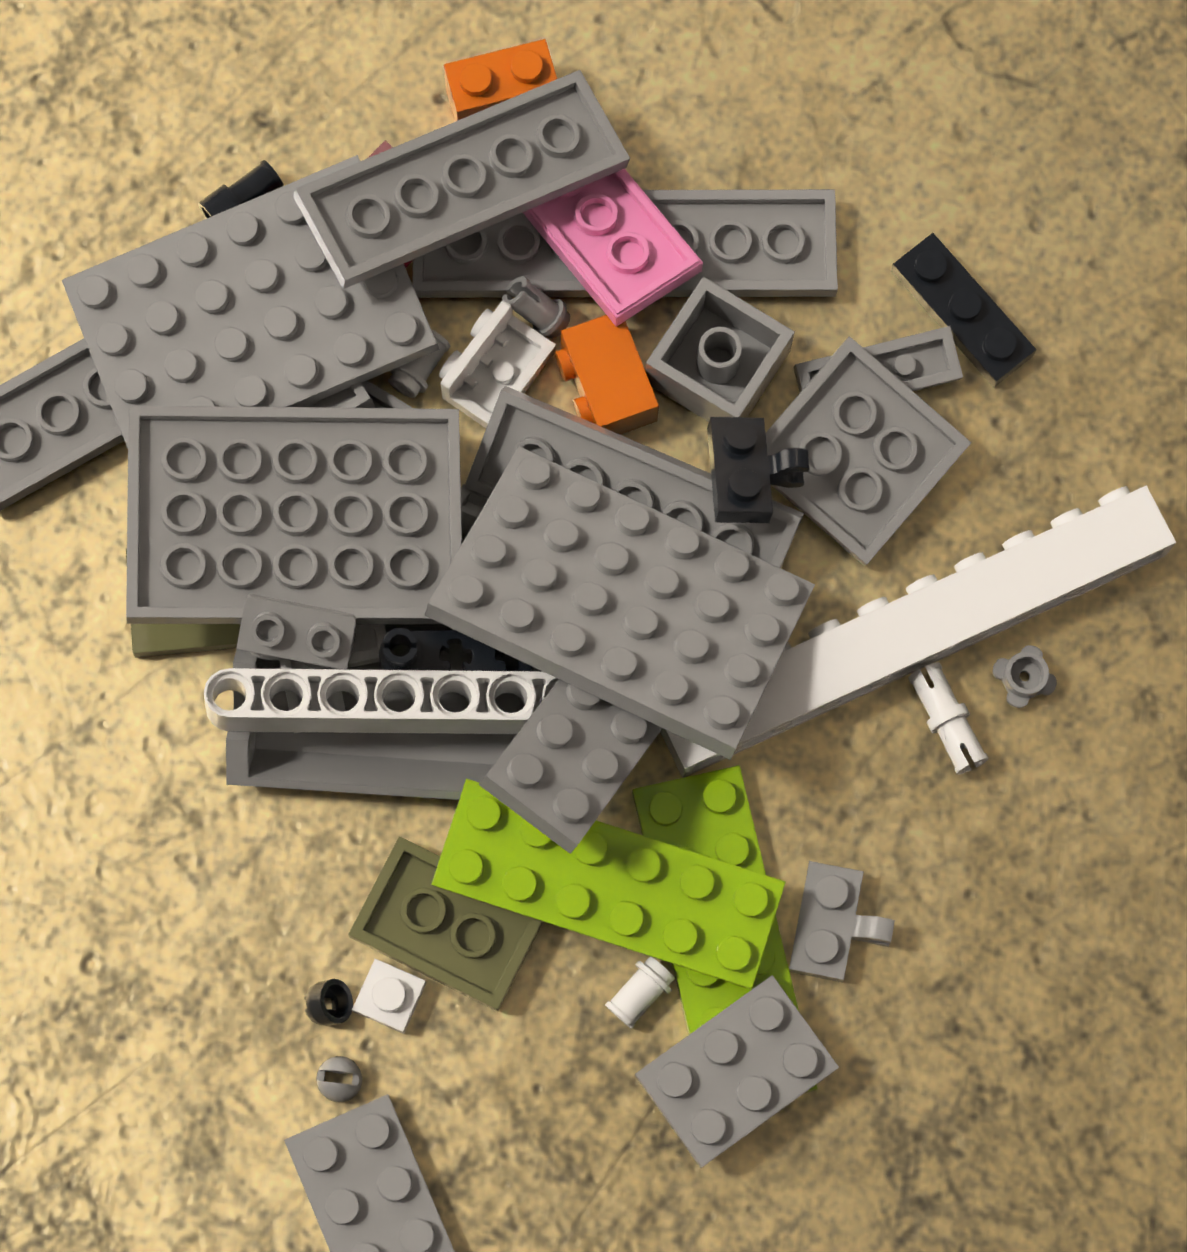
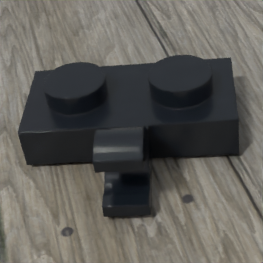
M710 417L707 434L715 522L770 523L773 514L771 485L786 488L803 487V472H808L810 469L808 450L788 448L774 455H768L764 418Z

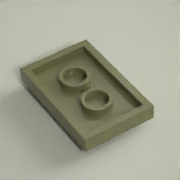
M399 836L348 936L498 1012L543 922L432 886L440 856Z

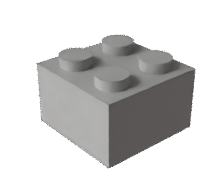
M703 276L647 360L645 372L652 388L708 422L710 417L747 418L790 353L795 331Z

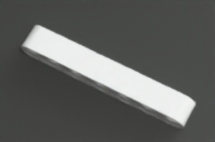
M229 668L219 670L209 678L204 689V699L207 717L214 726L225 731L517 734L558 681V678L545 672ZM234 690L244 696L245 702L239 708L229 711L218 707L215 699L224 691ZM281 691H292L301 698L302 702L293 710L283 711L277 709L271 703L274 695ZM345 691L352 694L358 703L349 711L342 712L330 707L327 700L335 692ZM392 692H402L411 698L413 705L406 711L396 712L387 708L383 699ZM455 692L464 696L469 706L461 712H449L442 707L439 699L446 693ZM503 693H512L520 697L524 707L515 713L504 712L496 705L495 698Z

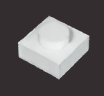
M374 959L352 1011L404 1034L427 982L394 966Z

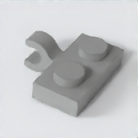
M809 861L789 972L843 982L851 939L889 947L895 920L877 916L856 915L864 871Z

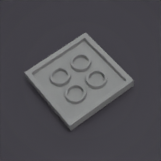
M850 336L766 432L768 455H774L788 448L807 449L810 468L808 472H803V487L786 488L775 485L771 486L863 566L871 561L972 443Z

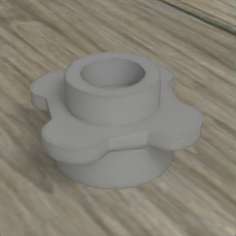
M1025 646L1020 653L1015 654L1011 659L1000 658L993 666V676L1002 681L1008 692L1006 700L1012 707L1023 708L1028 704L1029 699L1039 694L1050 695L1056 688V677L1049 673L1048 665L1042 658L1043 653L1036 646ZM1020 673H1028L1030 677L1029 680L1022 681L1020 679Z

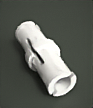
M939 662L928 664L925 668L934 683L933 688L928 686L920 669L912 673L908 679L913 684L930 716V719L927 721L930 731L939 734L955 767L956 774L967 773L971 771V768L962 752L964 748L968 750L976 767L984 764L989 758L984 753L966 719L970 713L965 703H958L942 671L941 664Z

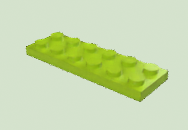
M740 765L632 790L643 836L766 875ZM776 914L752 989L672 964L689 1035L772 975L799 1011ZM817 1084L811 1089H809L807 1092L817 1090Z
M466 778L434 874L432 886L752 989L786 881L597 820L570 854L482 788L479 782Z

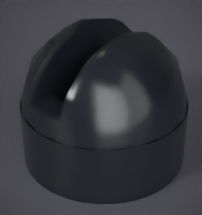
M339 979L318 982L311 986L305 994L306 1015L316 1024L329 1026L343 1023L352 1013V994L348 986ZM331 1000L332 1010L326 1009L324 1001Z

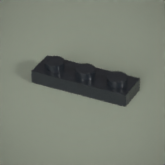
M934 233L930 234L893 263L891 272L940 328L950 326L955 345L993 388L1034 356L1037 349Z

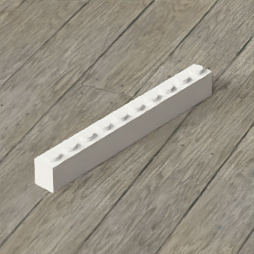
M1147 485L1131 493L1127 486L1118 488L1098 500L1100 507L1085 514H1082L1079 508L1070 510L1050 522L1052 529L1037 536H1034L1031 530L1022 532L1002 544L1004 551L989 558H986L983 552L969 556L954 566L956 570L954 574L941 580H937L934 574L923 577L906 587L908 593L906 596L890 603L886 597L875 599L857 610L859 617L840 625L838 619H833L812 629L808 633L809 640L792 648L788 642L734 755L911 674L918 669L924 668L928 664L937 662L1165 557L1176 544V541ZM664 728L660 731L682 778L726 759Z

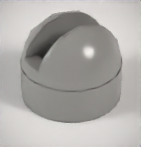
M343 1056L331 1057L323 1062L318 1069L316 1077L317 1086L327 1099L333 1102H346L354 1098L360 1091L362 1074L357 1064L351 1059ZM325 1072L353 1074L352 1085L324 1082Z

